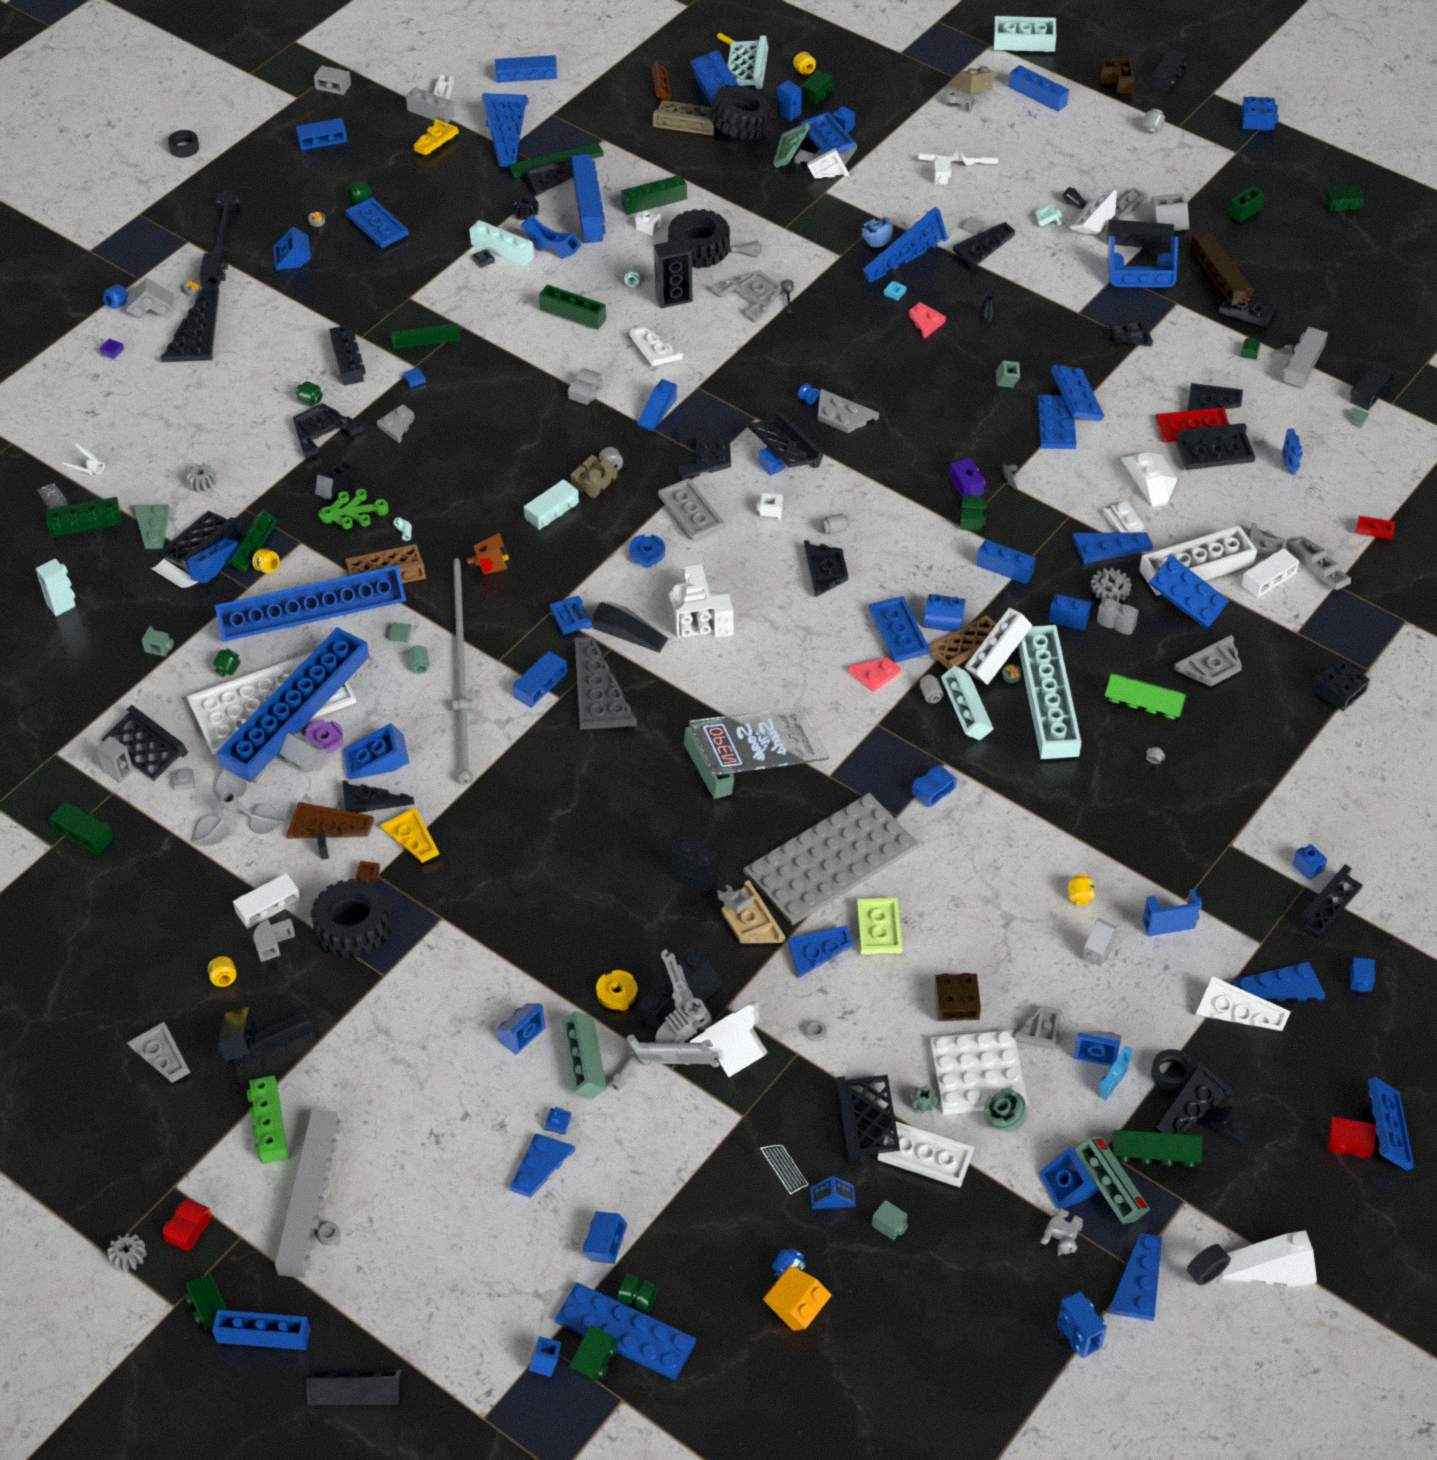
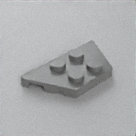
M823 389L820 390L818 421L849 433L858 427L866 425L867 421L871 419L878 420L879 413Z
M1230 635L1174 664V670L1209 686H1213L1241 671L1242 665L1238 658L1237 648H1235L1233 643L1234 637Z

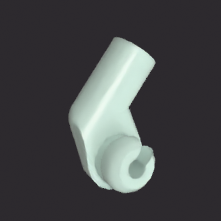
M400 517L395 518L393 523L402 532V539L409 541L412 531L411 524Z

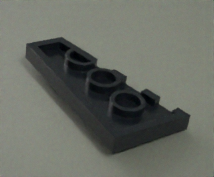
M572 157L525 169L527 179L536 196L573 178Z
M1003 222L954 245L953 251L973 269L1015 236V230L1009 224Z

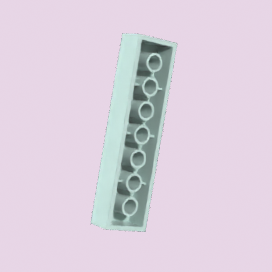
M1056 625L1031 627L1018 644V650L1040 758L1078 757L1081 738Z

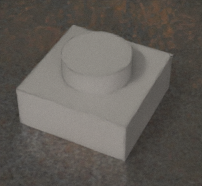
M193 769L173 771L175 791L195 788Z

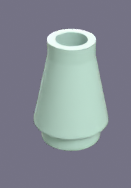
M631 265L624 277V281L628 286L635 287L640 283L641 279L638 266Z

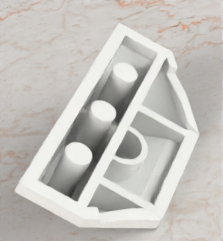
M1116 190L1102 191L1097 198L1093 199L1069 224V227L1084 234L1100 233L1102 228L1108 224L1109 219L1115 215Z
M1139 452L1121 457V461L1151 507L1168 503L1177 482V477L1162 455Z

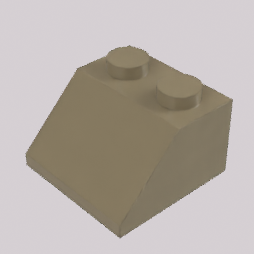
M980 66L978 69L968 68V70L961 71L949 82V86L969 94L989 91L993 87L994 71L989 70L986 66Z

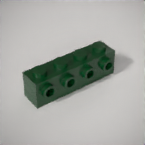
M677 175L621 190L622 207L626 214L630 215L686 200L687 184L682 175Z
M548 284L539 293L540 309L595 329H599L606 321V304Z
M117 497L45 510L47 526L51 537L123 524Z
M1113 1130L1111 1152L1118 1162L1129 1163L1130 1159H1138L1140 1164H1151L1153 1160L1160 1161V1165L1173 1166V1162H1180L1182 1167H1195V1164L1201 1163L1202 1136Z

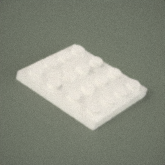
M1013 1030L930 1038L943 1115L984 1111V1105L988 1097H993L1000 1093V1089L1009 1088L1021 1094L1027 1107L1028 1100Z

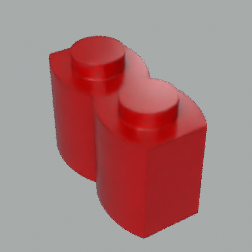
M188 1198L185 1199L183 1203L176 1207L175 1216L170 1221H167L163 1227L165 1241L189 1251L211 1219L210 1208Z

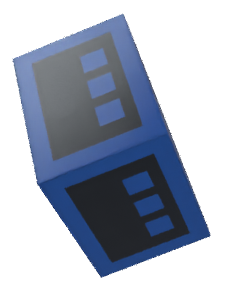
M831 1176L810 1187L812 1209L856 1207L854 1185L837 1177Z

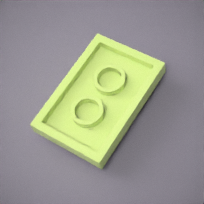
M898 898L857 899L861 954L902 953Z

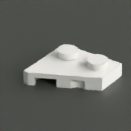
M835 148L807 163L814 178L835 177V175L849 176V172Z

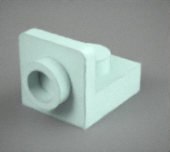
M1054 204L1035 211L1040 226L1054 220L1057 221L1058 225L1062 224L1060 220L1062 214L1059 208H1055Z

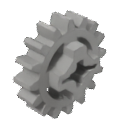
M1104 568L1103 573L1097 571V575H1093L1091 588L1092 593H1096V598L1102 597V601L1104 598L1119 602V599L1124 601L1125 596H1129L1131 583L1130 578H1126V573L1120 574V570L1115 572L1113 568L1110 571Z

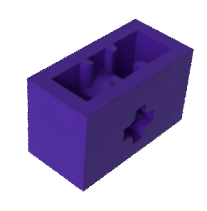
M970 458L951 463L950 477L962 497L963 494L978 496L984 494L985 478L980 475L977 465Z

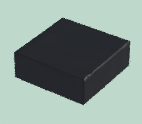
M487 249L472 255L473 260L480 268L495 262V258Z
M325 831L318 832L317 840L320 857L322 860L329 859Z

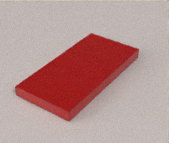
M1224 408L1156 414L1155 417L1163 443L1176 442L1177 434L1181 430L1230 425Z

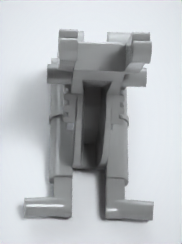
M665 949L661 953V958L666 964L673 984L674 993L672 997L675 1000L676 1010L669 1014L668 1017H665V1022L656 1033V1042L639 1043L634 1035H629L627 1041L645 1066H648L651 1062H658L659 1064H710L713 1067H718L720 1064L714 1059H720L721 1056L718 1052H712L710 1048H707L713 1046L710 1040H704L702 1043H684L689 1037L694 1036L693 1034L698 1033L696 1029H707L712 1023V1017L704 1003L700 999L693 997L683 969L680 965H677L674 954L671 953L669 955V952Z

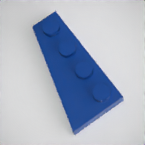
M1147 532L1072 533V540L1084 564L1153 549V544Z
M1309 962L1232 980L1231 985L1264 1000L1277 999V1001H1285L1286 998H1297L1298 1000L1316 998L1317 1000H1324L1325 993Z
M1139 1234L1110 1306L1109 1314L1154 1321L1162 1236Z

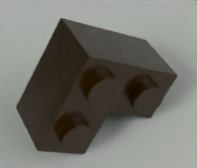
M1101 59L1100 83H1116L1117 93H1133L1135 77L1132 59Z

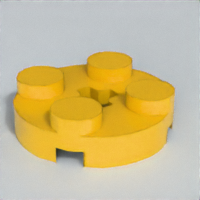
M615 970L611 974L602 975L596 985L598 1002L610 1009L627 1010L629 1005L636 1000L638 994V987L634 977L622 970ZM620 987L621 992L615 993L612 989Z

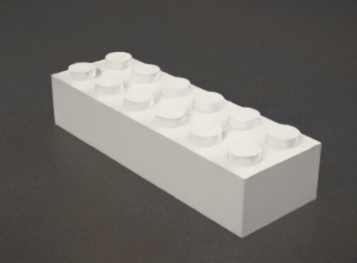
M1236 526L1143 555L1139 571L1147 583H1149L1167 558L1172 555L1205 581L1254 565L1257 549L1242 528ZM1150 585L1156 596L1161 594Z

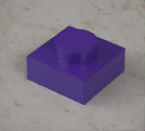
M109 338L99 350L101 354L115 359L124 350V346L122 343Z

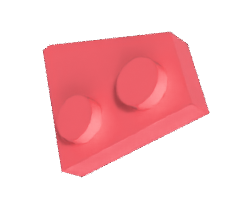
M921 302L909 310L910 318L915 322L916 327L921 329L924 338L946 322V316Z
M888 657L848 667V672L872 692L897 676L901 670Z

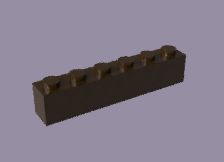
M1211 233L1193 235L1190 250L1231 305L1250 303L1251 295L1253 294L1252 286L1217 242V239Z

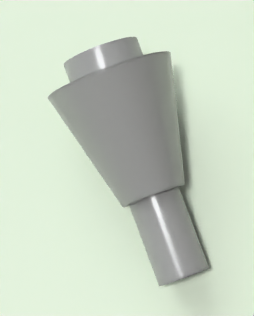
M756 240L740 246H731V252H742L758 257L759 253L762 252V245Z

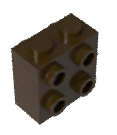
M944 973L935 975L934 989L938 1021L980 1020L981 1004L977 973Z

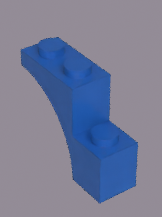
M533 214L528 216L520 225L539 251L552 246L561 259L573 255L582 245L573 232L559 233L540 223Z

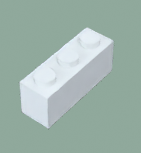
M1284 548L1274 552L1269 558L1261 560L1256 566L1244 572L1242 586L1258 598L1296 574L1299 560Z
M285 873L257 887L246 895L240 896L233 901L236 914L246 928L249 929L301 901L298 888L288 874Z

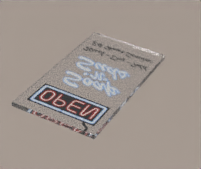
M804 706L689 721V725L713 775L824 761L830 758Z

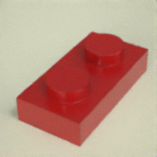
M1359 515L1356 533L1392 540L1395 522Z

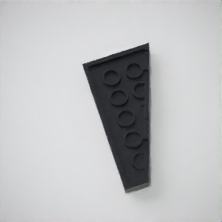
M205 287L201 289L195 299L194 306L189 309L188 316L181 322L174 334L173 341L168 344L165 354H162L161 362L213 360L220 297L219 287Z

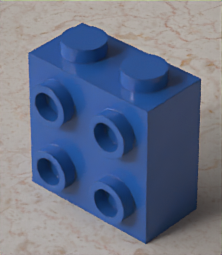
M1243 96L1241 107L1242 129L1274 130L1275 124H1278L1279 119L1277 114L1278 105L1275 104V98Z
M1081 1291L1065 1296L1061 1302L1057 1325L1061 1333L1066 1334L1070 1339L1072 1349L1076 1353L1079 1352L1082 1358H1085L1102 1348L1107 1325L1102 1316H1098L1094 1311L1091 1300L1088 1297L1085 1298Z

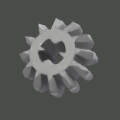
M205 463L202 465L196 464L195 467L190 466V470L187 471V484L192 490H197L198 493L201 490L206 492V489H212V486L216 484V472L211 465L206 466Z
M127 1232L124 1238L118 1235V1241H111V1248H108L107 1253L109 1255V1262L114 1265L115 1269L119 1271L123 1268L127 1273L130 1267L136 1270V1264H143V1257H146L147 1252L144 1241L140 1240L139 1236L134 1235L131 1237Z

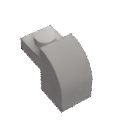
M267 919L257 926L254 931V942L261 962L280 956L277 942L295 937L290 919L279 921L273 925H270Z

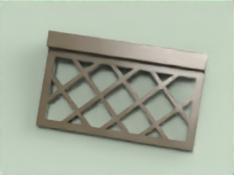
M662 100L658 110L653 112V127L714 135L716 125H713L709 116L711 107Z

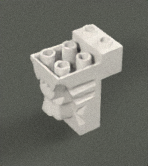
M702 564L684 567V583L673 586V591L669 592L675 614L674 621L677 637H688L714 632L715 637L734 635L733 607L729 594L710 596Z

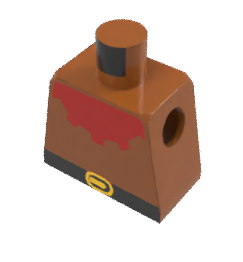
M500 533L474 546L476 555L467 558L470 569L481 566L484 574L512 568Z

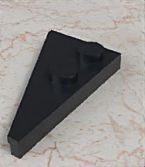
M346 780L342 781L346 811L361 813L415 804L414 797L408 794L400 793V795L389 793V790L368 787L364 784L356 786L349 784Z

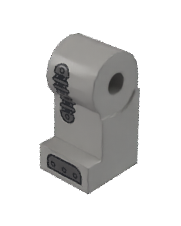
M955 89L946 91L945 105L947 107L964 109L966 113H971L975 104V93L969 94Z

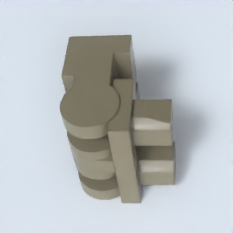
M591 455L582 466L580 465L571 474V485L578 491L586 492L590 497L596 498L600 492L617 478L618 470L612 467V462L607 459L598 462L597 457Z

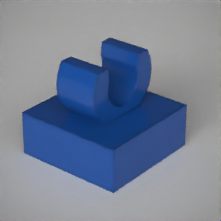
M555 1107V1109L551 1108L545 1123V1130L566 1135L572 1118L571 1112L564 1111V1109Z

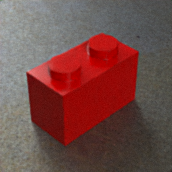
M1332 1117L1328 1128L1327 1150L1334 1151L1337 1154L1346 1153L1361 1158H1371L1375 1148L1376 1124Z

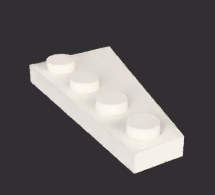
M1212 976L1195 1015L1282 1032L1290 1011Z

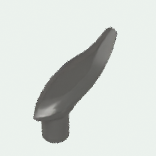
M1003 463L1005 479L1016 490L1017 485L1012 472L1017 470V465H1006Z

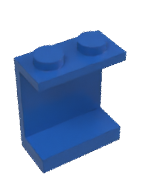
M1190 889L1188 902L1185 905L1160 909L1155 896L1147 897L1142 921L1148 937L1195 929L1196 922L1199 920V909L1202 908V901L1196 895L1194 889Z

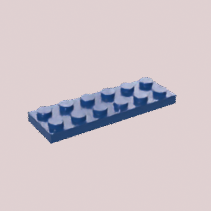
M578 1282L555 1318V1323L582 1336H585L590 1324L619 1340L617 1343L619 1345L617 1353L673 1380L677 1378L696 1344V1338Z

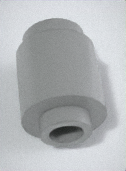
M843 513L827 516L821 520L824 533L833 534L846 531L849 526L848 517L844 516Z
M926 675L920 680V688L925 700L928 703L939 702L943 697V691L937 678L933 675Z

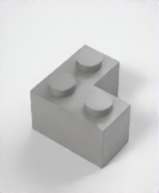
M146 277L127 296L126 310L139 318L149 309L164 317L173 308L174 293Z

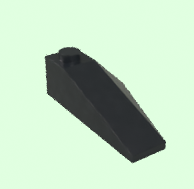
M610 601L600 602L592 614L593 629L660 653L668 641V637L622 605Z

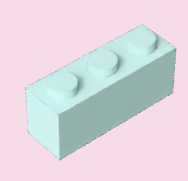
M563 479L524 506L525 519L540 530L579 503L578 490Z
M53 559L35 568L47 606L55 616L75 607V594L70 588L72 584L66 576L68 571L63 563L60 564L56 559Z

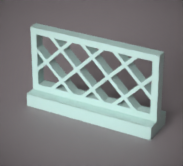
M760 36V40L731 42L728 67L733 76L737 78L736 81L739 86L755 85L756 89H762L769 48L766 36ZM737 47H742V48H741L740 50H738V51L735 50V48H737ZM745 51L749 52L744 56L742 55V53ZM752 55L755 56L752 60L748 59ZM737 56L740 57V59H738L737 61L733 60ZM743 61L747 62L743 66L740 65ZM749 66H753L752 69L747 70ZM735 67L739 68L736 71H732V69ZM742 71L745 72L742 76L738 75ZM748 76L752 77L751 80H745Z

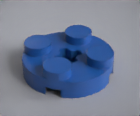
M645 534L639 535L631 541L629 555L637 564L642 565L644 568H649L665 557L664 541L652 534L651 537H645Z

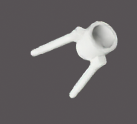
M79 443L75 445L89 458L86 461L87 468L62 462L67 467L86 472L89 475L93 473L98 475L105 468V464L88 448L84 449Z

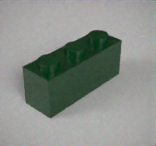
M64 802L49 818L54 831L97 855L114 839L111 827L106 822L96 820L89 813L85 814L75 805L71 806Z

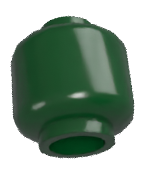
M364 181L351 183L349 188H347V197L353 203H361L369 199L372 194L371 187Z
M305 381L302 385L299 384L296 389L298 401L308 406L318 405L323 396L320 386L309 381Z
M228 648L220 650L213 660V665L216 667L215 672L224 677L226 674L233 675L241 663L240 655Z

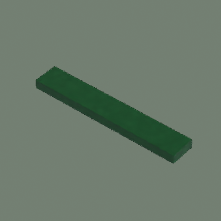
M594 143L509 164V170L515 179L526 176L525 169L583 153L591 154L592 159L603 157L604 154L599 143Z

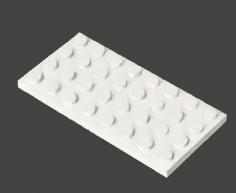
M313 652L187 696L189 705L212 755L217 753L230 737ZM347 681L311 719L357 703L356 697Z

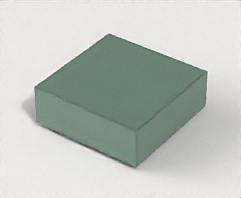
M393 622L389 633V640L408 642L412 629L411 624Z

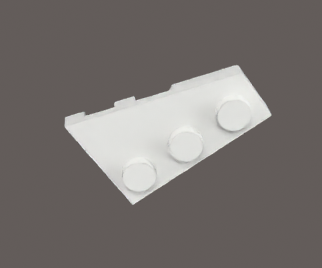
M642 327L630 330L629 336L652 366L682 359L683 354L680 351L676 352L670 344H664L659 340V336L648 328Z

